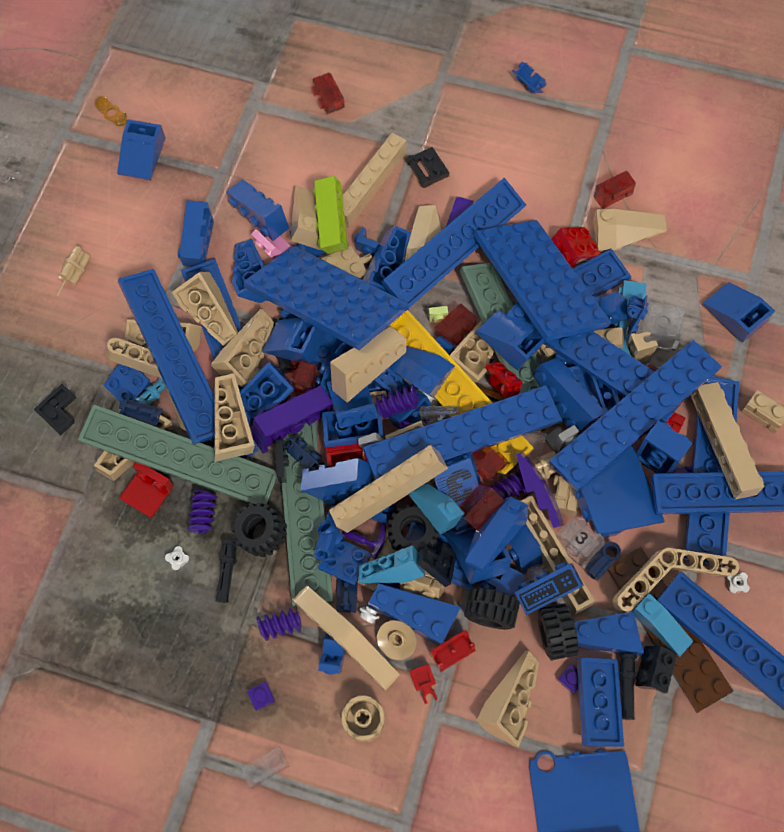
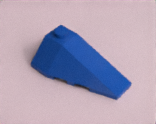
M252 238L235 244V266L233 267L234 278L232 279V284L237 296L257 303L268 301L244 288L243 282L265 266Z
M406 346V353L389 368L434 398L455 365L440 355Z
M270 362L240 391L247 420L254 418L260 412H265L275 405L282 403L294 390L293 385L285 374Z
M513 497L493 502L481 515L465 563L483 572L527 523L528 504Z

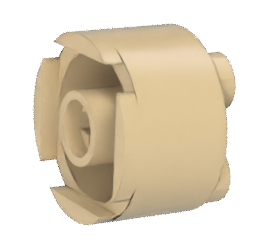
M357 696L351 699L342 712L341 720L344 730L352 739L358 742H370L376 739L384 729L385 715L383 708L375 699L369 696ZM362 714L369 717V720H366V724L358 721Z

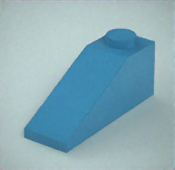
M427 483L408 494L440 535L454 528L464 514L451 497Z
M650 594L632 611L635 617L668 648L675 652L678 657L693 643V640L667 609Z

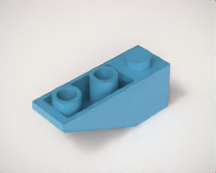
M412 545L360 565L358 581L360 584L407 583L425 576V570L417 564L419 553Z

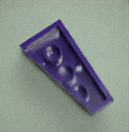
M321 385L316 388L312 387L304 394L293 396L287 402L279 403L267 412L258 413L253 420L252 438L264 454L269 451L267 447L274 444L276 440H283L290 433L295 435L303 429L304 424L307 423L310 426L321 419L323 412L331 411L333 402Z

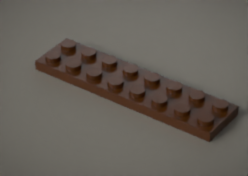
M642 547L616 560L611 565L608 572L619 590L640 570L649 558ZM650 567L648 573L650 577L654 578L656 575L655 569ZM661 579L648 594L657 600L667 586ZM636 582L634 588L638 593L641 592L642 585ZM678 622L693 640V643L680 657L676 656L672 675L696 713L734 691L703 642ZM641 623L654 646H662L671 650Z

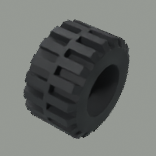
M257 502V505L251 503L249 508L247 506L243 507V511L236 514L238 518L233 520L235 527H232V532L235 534L232 537L236 541L237 546L257 557L258 555L266 557V554H274L273 550L278 551L280 549L279 545H283L285 542L283 537H287V532L284 531V529H287L284 517L278 511L263 503ZM266 521L265 532L259 538L254 539L253 532L255 527L260 522Z
M409 504L405 505V509L400 507L397 509V513L391 515L392 519L388 522V538L393 550L399 551L413 545L419 553L420 548L425 545L431 550L436 546L439 532L416 504H413V507H410ZM409 523H418L424 527L425 535L419 540L410 541L402 536L401 530Z
M475 588L469 591L464 616L468 620L485 627L501 630L515 628L520 602L515 597L501 591Z
M563 603L540 608L538 624L543 647L548 658L552 661L577 656V631L568 606Z

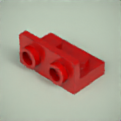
M500 362L486 364L485 369L491 373L489 384L506 399L520 393L523 381L515 373L508 370Z

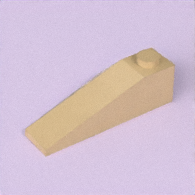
M296 186L290 241L322 250L318 245V238L320 237L316 226L318 216L315 211L316 200L313 191Z
M436 205L419 206L407 246L406 260L441 231V222Z
M622 209L596 210L593 219L596 244L600 252H605L609 249L617 251L623 246L633 245L639 240L649 239L667 232L665 215Z
M127 319L125 338L148 348L136 321ZM180 323L193 352H195L200 345L202 327L190 323Z

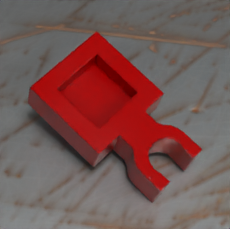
M429 663L409 670L416 691L423 689L424 703H428L426 700L427 694H433L434 699L438 700L435 691L430 687L435 685L436 682Z

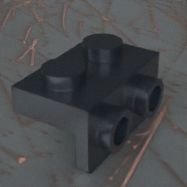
M645 646L635 686L667 694L677 654L662 646Z

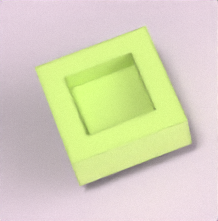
M447 306L429 308V323L439 324L448 321Z

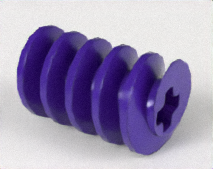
M413 384L410 385V391L403 387L402 394L399 389H396L395 396L390 391L388 393L389 398H386L384 394H381V400L376 397L378 411L384 419L388 418L389 415L395 416L396 412L398 414H402L403 410L408 412L410 407L413 410L417 409L419 405V397Z
M516 470L515 475L511 473L508 478H502V483L496 481L495 486L489 485L488 490L484 488V492L491 504L512 497L513 494L519 498L520 490L527 494L520 470Z
M196 490L193 491L195 495L192 497V501L195 503L191 504L193 511L190 512L192 518L189 519V524L192 526H189L187 530L196 534H206L208 530H213V527L208 525V523L214 522V519L210 518L209 515L215 514V511L210 510V508L216 507V504L211 502V500L217 499L218 496L207 491Z
M296 607V613L289 608L288 615L281 610L280 617L273 612L272 619L265 614L264 621L257 616L260 635L266 641L269 640L270 634L275 639L278 636V632L283 637L286 634V630L291 635L294 632V628L298 633L302 629L298 607Z

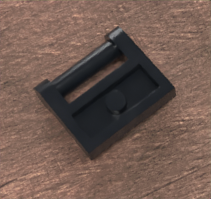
M433 147L416 155H409L405 159L406 163L412 167L419 178L422 188L449 177L448 169ZM418 162L422 164V166L428 173L429 177H426L424 175L421 168L417 164Z

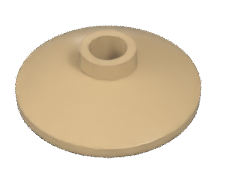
M387 621L380 627L377 633V643L380 650L391 659H407L416 649L417 638L415 632L410 626L401 621ZM396 635H399L402 640H399Z

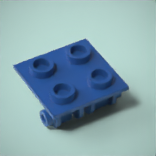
M636 295L629 298L627 314L633 317L628 326L627 341L631 334H636L640 319L644 320L648 312V295L644 299Z
M118 364L103 386L117 400L124 402V399L135 401L134 399L143 390H146V387L150 386L151 382L141 371Z
M341 540L335 545L331 559L328 561L322 560L318 569L355 585L359 578V566L368 563L367 561L372 553Z

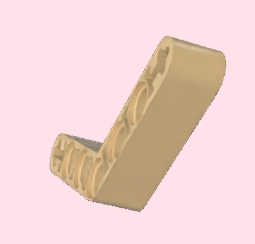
M112 338L108 341L106 356L109 360L162 378L156 364L148 363V361H154L149 349L119 338ZM133 354V355H136V356H138V357H137V358H132V357H130V355ZM167 390L179 426L181 427V429L186 431L184 424L178 414V411Z
M673 548L661 549L614 596L613 606L618 611L634 609L670 569L728 577L737 574L739 564L734 558ZM663 553H667V554H668V556H669V562H668V563H665V562L663 561V559H662ZM684 556H687L690 563L688 566H685L683 563ZM704 559L709 561L710 566L708 569L703 566ZM725 564L729 567V570L722 567L718 568V566ZM650 567L655 569L656 575L654 578L650 577L648 573ZM636 582L642 585L640 593L634 588ZM627 597H629V598L625 601V603H626L627 605L622 606L623 600H622L621 598H627Z
M306 585L293 598L292 601L331 636L383 690L386 691L400 676L349 621Z

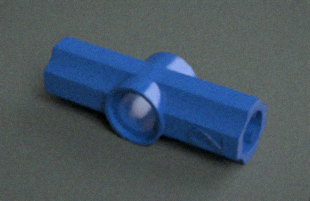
M328 511L325 521L317 528L320 537L314 556L323 561L331 559L335 545L343 538V534L340 528L336 527L330 511Z

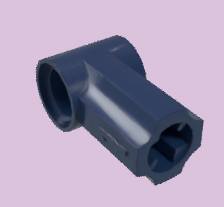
M615 542L606 543L584 568L587 575L598 581L619 558L621 554L620 546ZM606 550H613L615 557L608 556Z

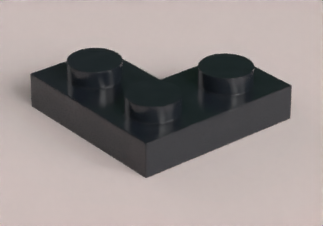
M61 384L37 405L34 410L61 436L75 423L63 410L76 399V396Z
M444 542L437 545L436 553L425 545L420 548L417 564L440 584L447 587L452 582L456 555Z

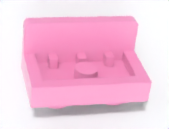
M257 229L251 234L257 239L255 243L261 249L265 247L264 252L271 258L274 256L277 258L292 247L281 236L272 241L268 236L264 237Z

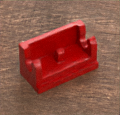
M359 443L326 448L329 468L335 467L337 462L357 458L367 462L363 448L359 446Z
M464 630L431 650L430 656L439 671L443 672L476 651L475 644L471 642L468 632Z

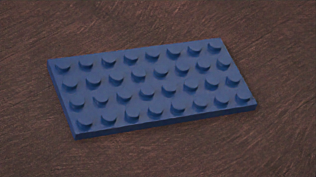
M537 220L475 231V239L545 342L609 327L610 319Z
M295 245L243 282L244 288L357 350H361L408 310V303Z

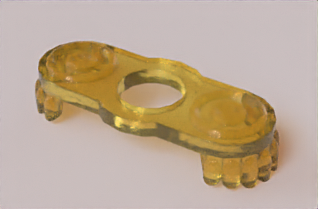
M100 96L95 99L94 104L107 120L112 121L117 126H123L127 123L126 113H122L117 106L111 104L107 97ZM109 110L117 111L114 116L107 115Z

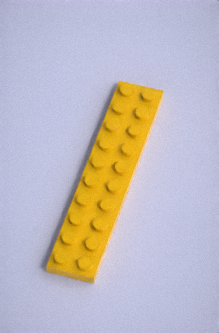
M409 310L405 311L388 326L393 327L406 337V346L440 355L455 365L435 395V398L452 417L493 403ZM520 436L482 450L506 475L518 464L516 454L525 453L528 455L534 450V447L524 436Z

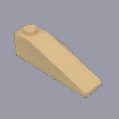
M199 272L172 291L180 307L193 316L197 323L202 324L223 346L236 336L238 331L221 291L210 272Z
M260 309L220 351L211 364L220 376L235 374L237 385L243 388L260 370L258 366L265 354L262 350L274 324L263 309Z
M482 320L450 354L451 358L473 382H478L487 371L485 366L489 364L494 352L493 348L476 333V330L483 325Z
M525 650L490 695L477 719V722L489 734L515 747H519L527 729L528 721L525 720L527 708H531L532 701H529L531 689L535 687L540 663L529 650Z

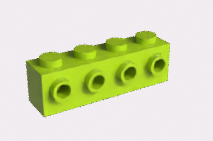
M335 176L315 180L313 193L316 198L315 211L318 216V221L316 222L320 237L318 238V245L327 254L347 250L342 183Z

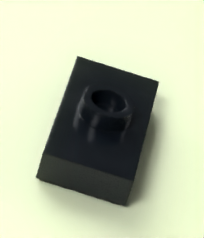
M282 439L275 441L277 479L280 483H287L286 467L289 466V456L285 455L284 442Z

